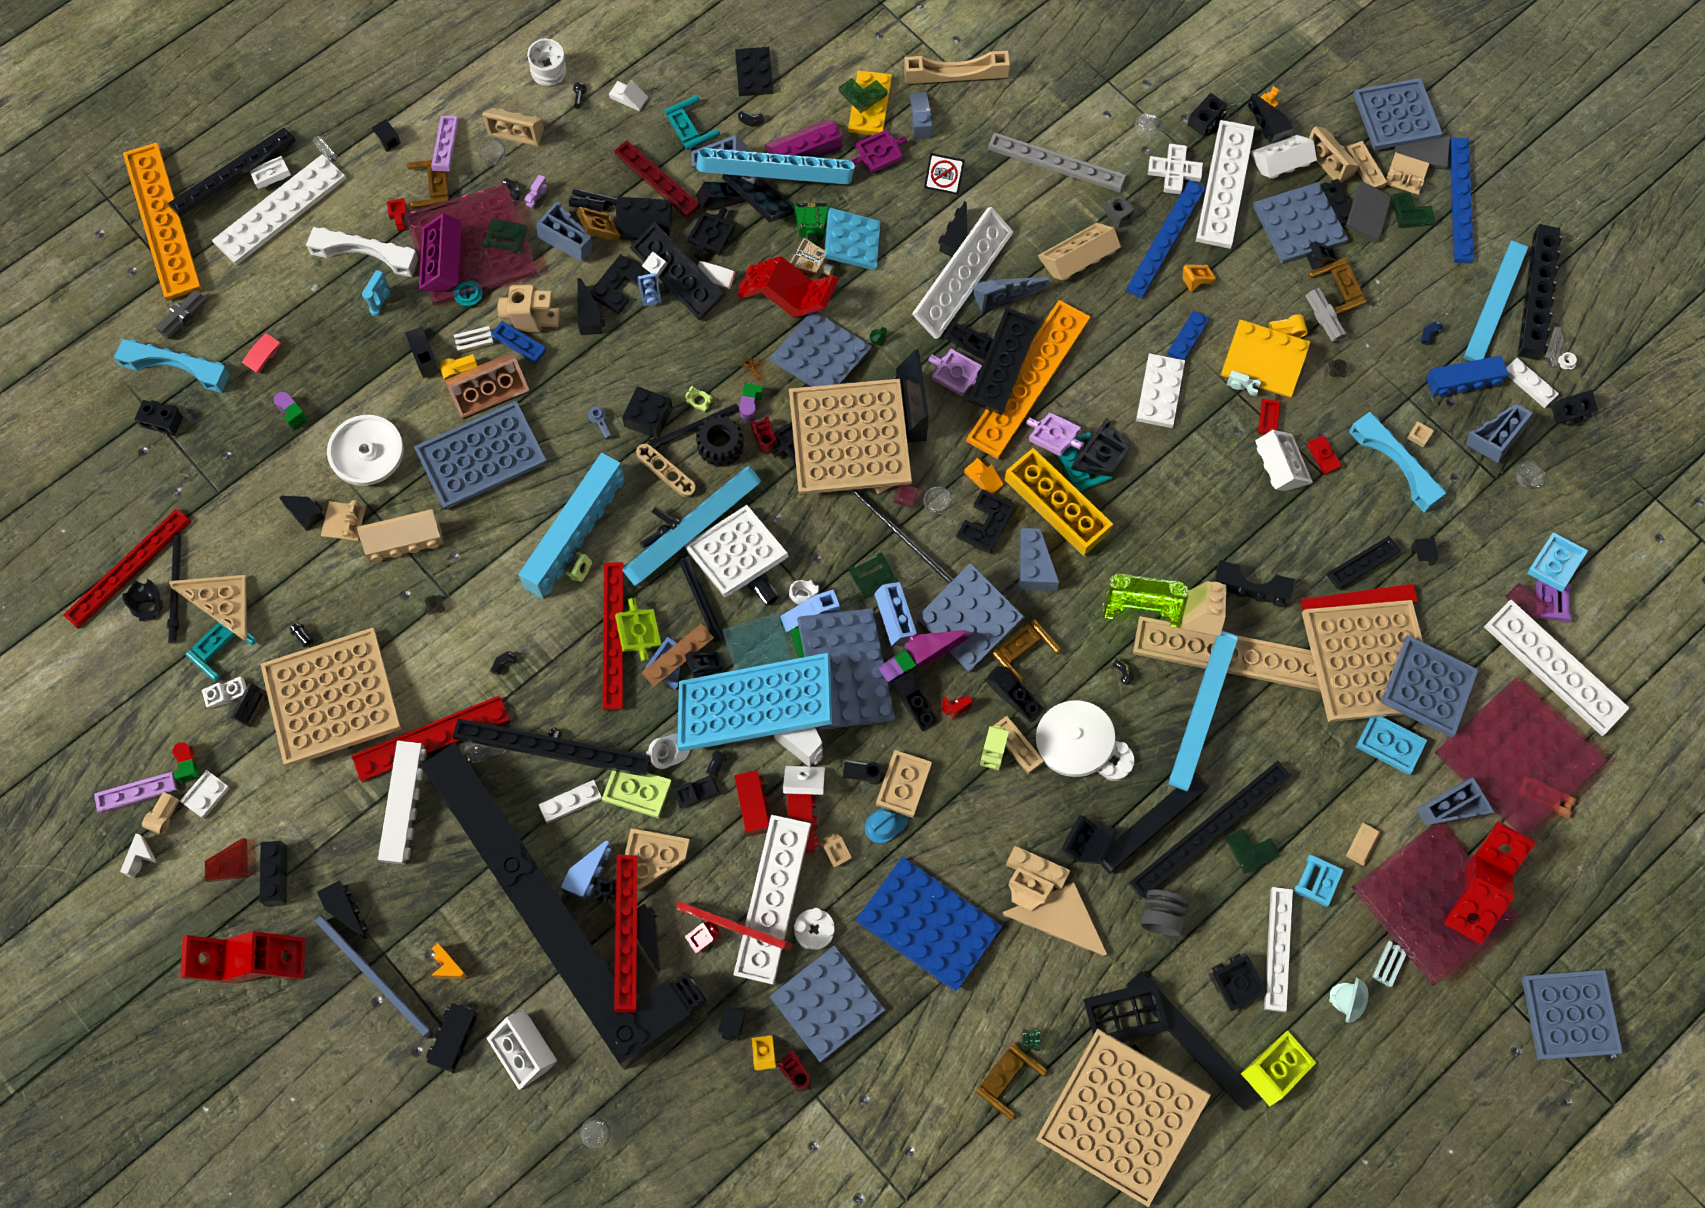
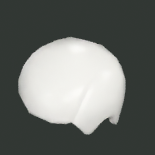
M812 580L795 581L790 586L789 596L794 603L800 605L813 596L818 595L819 585L815 586Z

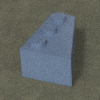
M558 201L536 223L537 237L575 259L582 262L592 251L591 236L586 234L584 228L571 218L568 211L565 212Z
M1515 404L1497 415L1495 419L1484 423L1479 429L1471 431L1466 445L1499 463L1527 428L1533 413Z
M1021 528L1019 536V590L1057 591L1059 581L1041 529Z
M1473 777L1461 781L1415 808L1425 826L1494 813V810Z

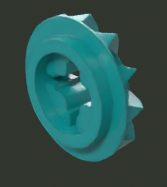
M463 281L454 289V299L462 307L468 306L470 308L471 305H477V302L482 300V288L475 281ZM468 289L471 293L469 299L466 297Z

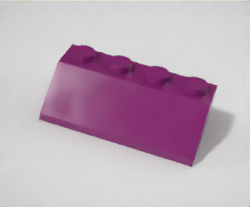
M827 119L766 143L765 148L769 154L818 158L843 148L842 134L836 123Z
M442 213L423 226L419 290L447 291L458 284L459 254L461 249L460 235L462 233L461 220Z

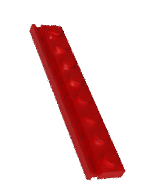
M500 695L351 755L360 781L363 783L392 771L397 741L421 743L424 749H426L427 757L444 750L453 743L463 742L452 737L458 718L494 726L510 723Z

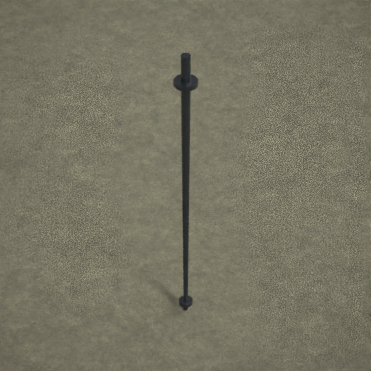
M856 489L850 490L948 584L954 580Z

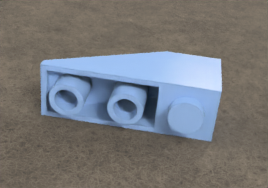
M656 273L639 276L638 284L644 306H654L657 303H661Z
M830 590L813 596L781 615L780 618L787 634L791 632V629L799 628L797 621L799 616L840 612V605L834 590Z
M608 841L603 842L569 869L561 886L563 892L584 901L587 896L590 897L592 895L593 888L595 887L593 883L596 878L601 876L603 871L601 866L604 860H608L612 851Z

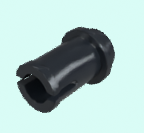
M297 622L290 627V634L292 636L295 635L303 647L308 646L307 642L309 645L313 642L314 639L306 632L303 624Z
M715 750V753L711 755L713 757L706 773L718 777L721 766L726 761V754Z

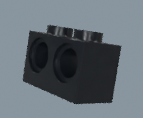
M1210 93L1190 114L1187 125L1202 136H1205L1208 131L1212 132L1219 120L1224 119L1227 114V103Z
M1592 390L1550 402L1555 422H1563L1564 425L1575 422L1577 417H1580L1581 420L1592 417L1591 413L1598 411ZM1582 402L1584 403V406H1585L1584 409L1581 407V403H1582ZM1565 407L1568 410V414L1564 412Z

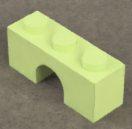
M989 726L980 766L999 770L1009 731H1005V728Z

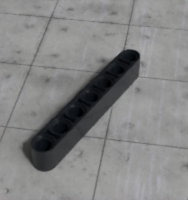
M1195 772L1188 791L1179 788L1174 789L1111 844L1105 860L1100 865L1108 874L1112 873L1199 798L1210 786Z

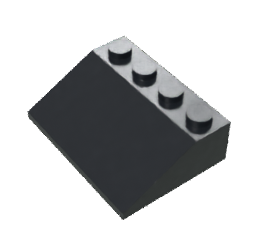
M916 349L896 368V376H892V379H900L907 443L927 441L929 416L919 349Z

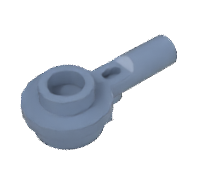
M600 406L592 407L588 412L589 420L596 424V426H599L606 440L612 438L605 423L606 411Z

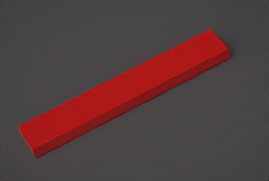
M1408 584L1301 599L1300 604L1303 612L1305 609L1412 600L1413 604H1416L1418 600L1414 585Z
M680 901L677 903V910L780 949L791 950L792 943L689 904Z

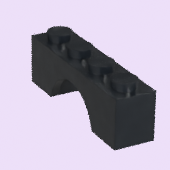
M1220 560L1216 567L1213 582L1225 584L1226 592L1235 593L1239 597L1247 596L1254 598L1258 602L1266 601L1278 607H1287L1291 600L1295 579L1276 574L1267 583L1255 584L1243 577L1239 565Z

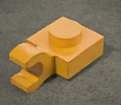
M1273 86L1270 93H1264L1260 98L1277 108L1279 102L1275 98L1279 93V89Z

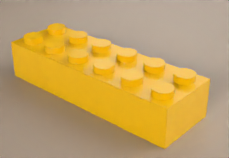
M1034 448L1006 470L1005 481L1083 556L1111 533L1113 523Z

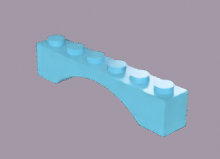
M122 339L114 356V359L121 367L136 371L151 366L167 365L178 367L194 375L205 389L219 393L223 392L230 376L226 366L220 362H208L201 357L197 359L186 353H174L170 349L164 348L163 350L152 344H140L133 339L130 341Z
M1368 412L1353 423L1349 433L1361 445L1381 451L1402 469L1409 482L1411 499L1424 513L1442 500L1446 494L1443 487L1432 479L1430 473L1418 464L1417 459L1406 451L1404 445L1393 437L1391 431L1386 429L1376 416Z

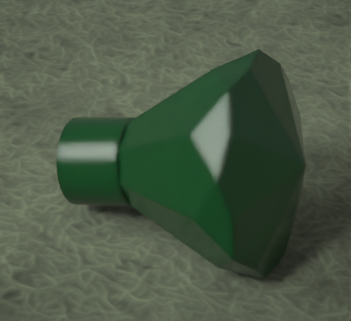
M882 327L881 329L872 330L869 335L871 342L877 346L883 345L886 341L887 329Z

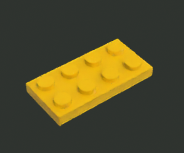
M858 70L848 126L849 133L875 135L884 130L892 74Z

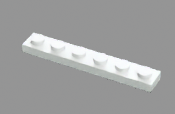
M1271 888L1265 984L1267 993H1265L1264 1010L1286 1012L1292 889Z

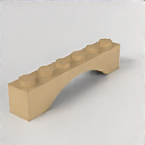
M993 51L981 57L962 62H940L923 56L904 58L905 84L1008 78L1010 67L1008 51Z

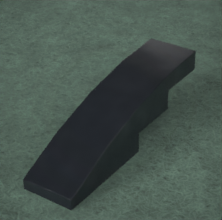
M955 321L950 324L943 336L959 348L983 361L993 341L989 336L985 338L973 329L967 330Z

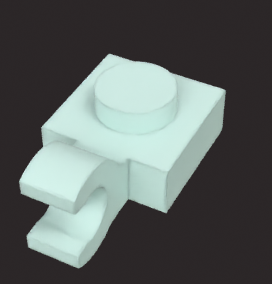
M1231 371L1227 385L1233 389L1245 390L1246 388L1249 394L1254 396L1257 395L1258 390L1252 386L1259 387L1261 384L1259 380L1249 379L1248 375Z

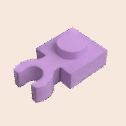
M538 175L530 188L531 192L524 199L527 201L526 206L533 208L536 201L540 200L542 195H545L547 192L546 179L541 175Z

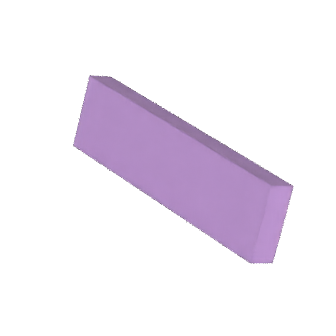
M458 116L440 117L431 165L432 171H450L459 124Z
M172 771L94 793L97 812L101 814L161 797L163 792L167 794L178 792V786Z

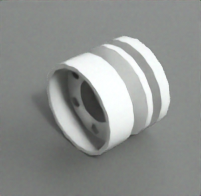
M546 38L532 43L527 54L532 78L542 86L557 85L564 79L567 70L563 48L558 42Z

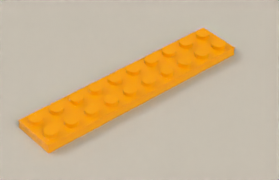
M158 143L124 152L123 156L164 298L168 301L190 294L194 290H202L181 218L168 205L175 197Z
M1061 300L1057 302L1031 342L1003 414L1000 415L986 409L966 438L967 443L999 459L1088 324L1090 316Z

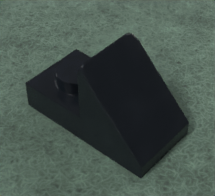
M1317 241L1310 244L1312 251L1307 258L1312 270L1338 261L1332 247Z
M689 651L685 654L689 669L693 672L694 678L707 676L723 670L717 652Z

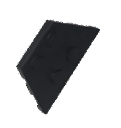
M1108 418L1105 419L1071 466L1072 470L1111 477L1127 455L1130 447L1122 440L1119 432L1113 430L1110 426L1111 421Z

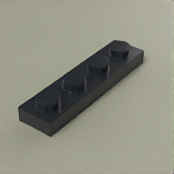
M1388 536L1328 572L1327 577L1339 590L1397 555L1401 550L1392 538Z

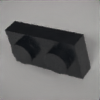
M249 683L230 718L246 727H250L267 696V691L253 683Z

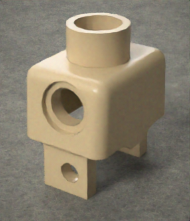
M512 285L509 288L508 297H500L498 300L499 318L510 319L515 329L520 332L541 333L542 327H559L561 310L560 308H551V291H538L535 285Z

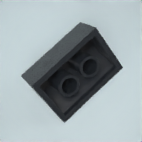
M618 197L616 228L620 234L619 239L637 240L654 222L670 237L673 214L671 200Z

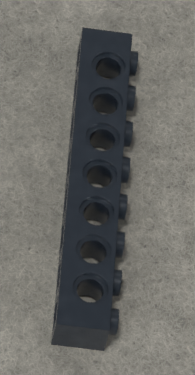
M1539 224L1533 233L1518 357L1539 361L1543 354L1546 355L1549 345L1546 344V340L1550 335L1548 324L1552 319V312H1550V308L1554 303L1552 292L1556 288L1554 277L1558 272V266H1556L1560 256L1558 246H1560L1562 241L1560 228Z

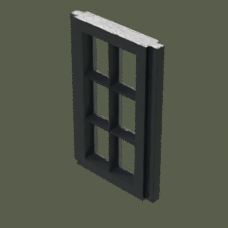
M1156 981L1083 999L1093 1035L1097 1028L1099 1029V1023L1114 1020L1117 1031L1107 1034L1121 1042L1169 1030ZM1151 994L1154 1005L1138 1009L1135 998ZM1131 999L1133 1011L1117 1014L1114 1003ZM1110 1005L1113 1016L1096 1020L1094 1008ZM1156 1009L1159 1021L1142 1025L1139 1013ZM1135 1015L1138 1026L1121 1030L1118 1019Z

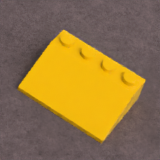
M1240 319L1221 376L1229 378L1231 371L1248 375L1249 379L1259 380L1261 384L1258 388L1291 398L1310 341Z

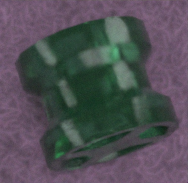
M1023 1029L1022 1050L1034 1049L1035 1051H1040V1030L1029 1032L1027 1029Z

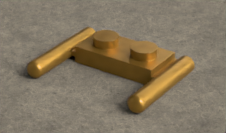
M432 160L408 162L406 164L409 170L426 167L428 169L430 199L410 202L412 209L449 204L447 172L432 171Z
M1346 258L1309 272V277L1314 278L1331 271L1345 301V304L1333 308L1336 314L1366 304V299Z
M1034 619L1030 624L1001 644L999 648L992 651L991 654L1001 666L1008 667L1022 683L1023 678L1010 663L1037 644L1041 639L1045 641L1055 654H1060L1062 650Z
M1015 1043L1011 1044L975 1091L1009 1120L1015 1118V1113L997 1098L1022 1065L1026 1063L1042 1077L1048 1074V1070Z

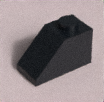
M279 497L283 505L306 531L324 518L321 510H323L321 505L317 501L313 502L309 497Z

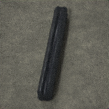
M685 557L679 561L709 632L714 637L713 641L719 642L723 640L722 632L689 558Z

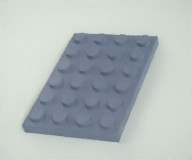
M517 401L414 446L444 510L547 464V460Z
M863 609L799 616L797 621L804 657L828 653L830 656L832 724L818 726V729L827 730L894 721L895 715L888 682L878 669L884 662L873 610Z

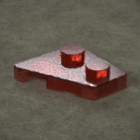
M242 838L205 861L206 882L248 877L247 839Z

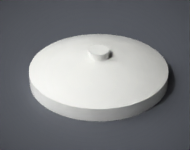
M360 415L346 420L336 428L328 442L327 457L335 474L345 482L359 486L373 485L387 479L396 471L403 457V441L396 427L388 420L375 415Z
M1067 701L1054 706L1042 717L1037 727L1036 744L1039 755L1050 769L1061 775L1082 777L1098 771L1109 761L1115 747V731L1108 715L1096 705L1085 701Z

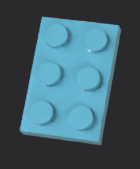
M1552 533L1527 574L1563 592L1588 550Z
M1384 717L1369 718L1355 747L1410 775L1427 740Z

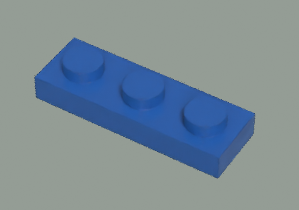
M1193 310L1168 350L1167 355L1175 359L1185 360L1207 325L1209 318Z
M501 321L491 333L494 339L534 364L547 351L546 347L504 321Z

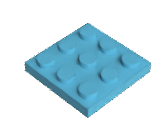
M830 208L827 218L824 258L874 271L877 268L880 221Z

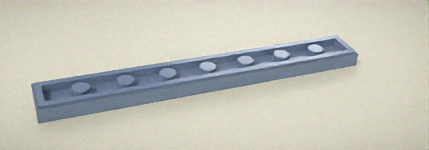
M319 916L315 922L425 1038L428 1039L432 1036L433 1032L335 928L325 918Z

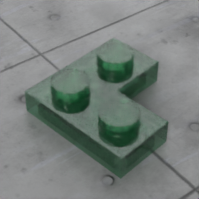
M853 78L839 86V92L860 113H863L888 94V91L877 80L864 89Z
M1411 192L1395 193L1392 195L1391 198L1399 228L1434 225L1435 217L1432 206L1414 207Z
M1244 829L1225 837L1244 874L1281 856L1271 838L1253 846Z

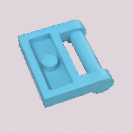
M378 270L375 271L362 292L364 300L368 302L369 311L372 316L381 314L380 307L389 298L391 291L383 272Z
M1308 855L1306 868L1293 892L1328 907L1343 869L1315 856ZM1315 866L1321 869L1310 891L1306 889V886Z

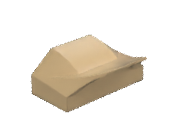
M1018 867L1009 881L1012 902L1032 911L1039 904L1046 902L1054 889V884Z

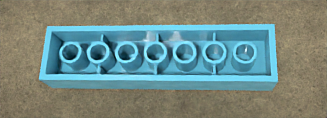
M603 453L599 455L519 572L518 576L524 589L544 599L546 594L549 595L556 579L561 578L565 566L572 562L577 548L580 549L587 533L590 534L596 520L603 516L606 505L613 501L614 493L623 486L625 478L620 462Z

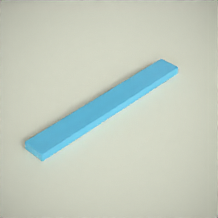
M1512 240L1509 243L1463 356L1464 359L1474 361L1484 358L1527 252V246Z

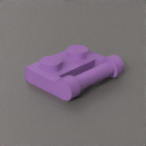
M1538 580L1536 582V618L1557 620L1563 623L1571 622L1572 614H1570L1569 594L1571 584L1568 583L1563 592H1561L1562 613L1558 612V590Z

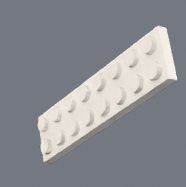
M1220 120L1195 242L1231 249L1254 126Z
M322 154L212 241L237 266L344 182L346 177Z
M992 207L986 209L912 313L934 339H938L973 291L974 286L977 285L1013 234L1012 229Z
M1509 600L1484 626L1487 631L1601 736L1605 735L1629 709L1623 701L1512 600Z
M771 815L745 926L785 940L811 823ZM743 935L733 975L774 985L782 949Z

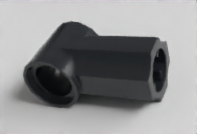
M763 573L747 584L752 591L756 592L765 606L773 604L779 598V594L770 584L766 573Z
M846 760L843 778L867 781L869 784L876 785L882 781V767L876 762L862 763ZM876 770L879 774L872 777L869 775V772Z

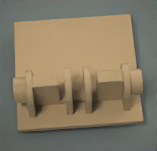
M1395 152L1386 178V185L1419 195L1429 163Z
M352 500L349 504L329 501L321 536L358 541L357 527L362 526L366 506L358 505L359 502Z

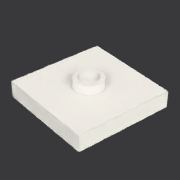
M785 766L783 793L822 795L825 767Z

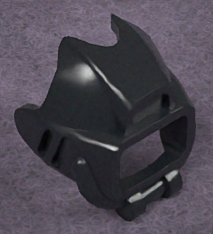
M148 578L144 584L134 580L128 591L122 594L123 601L129 608L130 613L138 617L139 621L146 619L155 620V615L159 614L163 608V601L160 599L158 587ZM155 601L154 610L138 612V605L140 603Z

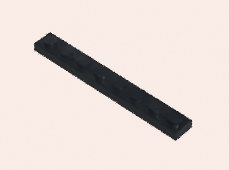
M285 128L280 129L168 203L170 209L179 217L183 216L296 141L294 136Z

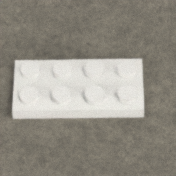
M1155 354L1148 355L1136 421L1169 428L1173 427L1185 360Z

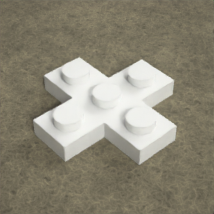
M1169 144L1167 158L1150 156L1148 175L1165 177L1163 192L1181 194L1183 180L1200 182L1203 163L1185 161L1187 146Z

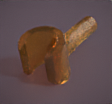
M746 357L749 365H746L745 361L742 360L740 362L741 366L748 368L757 381L760 380V376L753 367L754 360L751 357Z

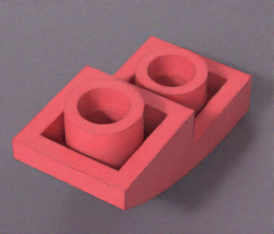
M265 333L248 352L242 363L255 372L260 373L267 360L273 358L282 343Z

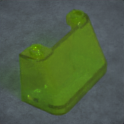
M1115 574L1111 577L1105 591L1103 618L1113 619L1115 612L1123 613L1124 606L1161 611V618H1168L1171 622L1170 627L1180 628L1188 600V587L1179 581Z

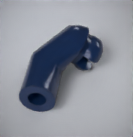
M1436 321L1424 327L1421 343L1429 345L1432 334L1441 333L1443 325Z

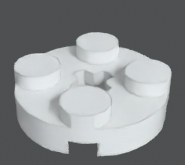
M1115 741L1112 756L1119 759L1117 765L1108 761L1097 771L1110 781L1124 779L1131 772L1134 765V756L1128 745L1124 742Z
M818 908L806 910L798 916L794 924L795 938L803 948L821 950L827 947L833 939L834 922L825 911ZM811 925L819 926L818 934L809 933Z

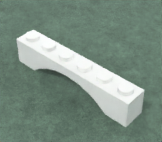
M313 227L306 244L311 255L324 258L343 253L368 254L385 262L395 274L408 277L413 276L419 260L416 251L410 247L404 248L393 243L386 244L376 239H364L358 235L351 236L340 231H329L326 228Z

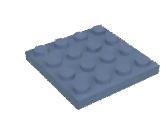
M1421 78L1354 90L1353 96L1374 150L1442 137L1443 133Z
M1319 182L1259 200L1253 204L1281 264L1311 254L1310 244L1314 241L1332 248L1346 244L1348 241Z
M812 312L804 318L770 356V361L811 387L843 384L870 353L872 346L821 314Z
M969 563L916 618L931 633L959 630L972 632L974 636L949 651L971 672L1025 617Z
M1407 635L1402 643L1380 703L1452 738L1456 734L1478 669Z
M835 946L831 947L769 996L820 1063L885 1012L879 1001Z
M1605 970L1521 977L1538 1061L1619 1055L1623 1053Z

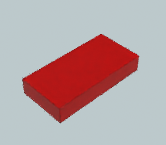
M1262 399L1257 434L1265 435L1272 430L1278 431L1281 401Z

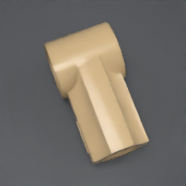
M163 792L154 809L145 815L142 827L163 835L169 828L170 817L180 800Z

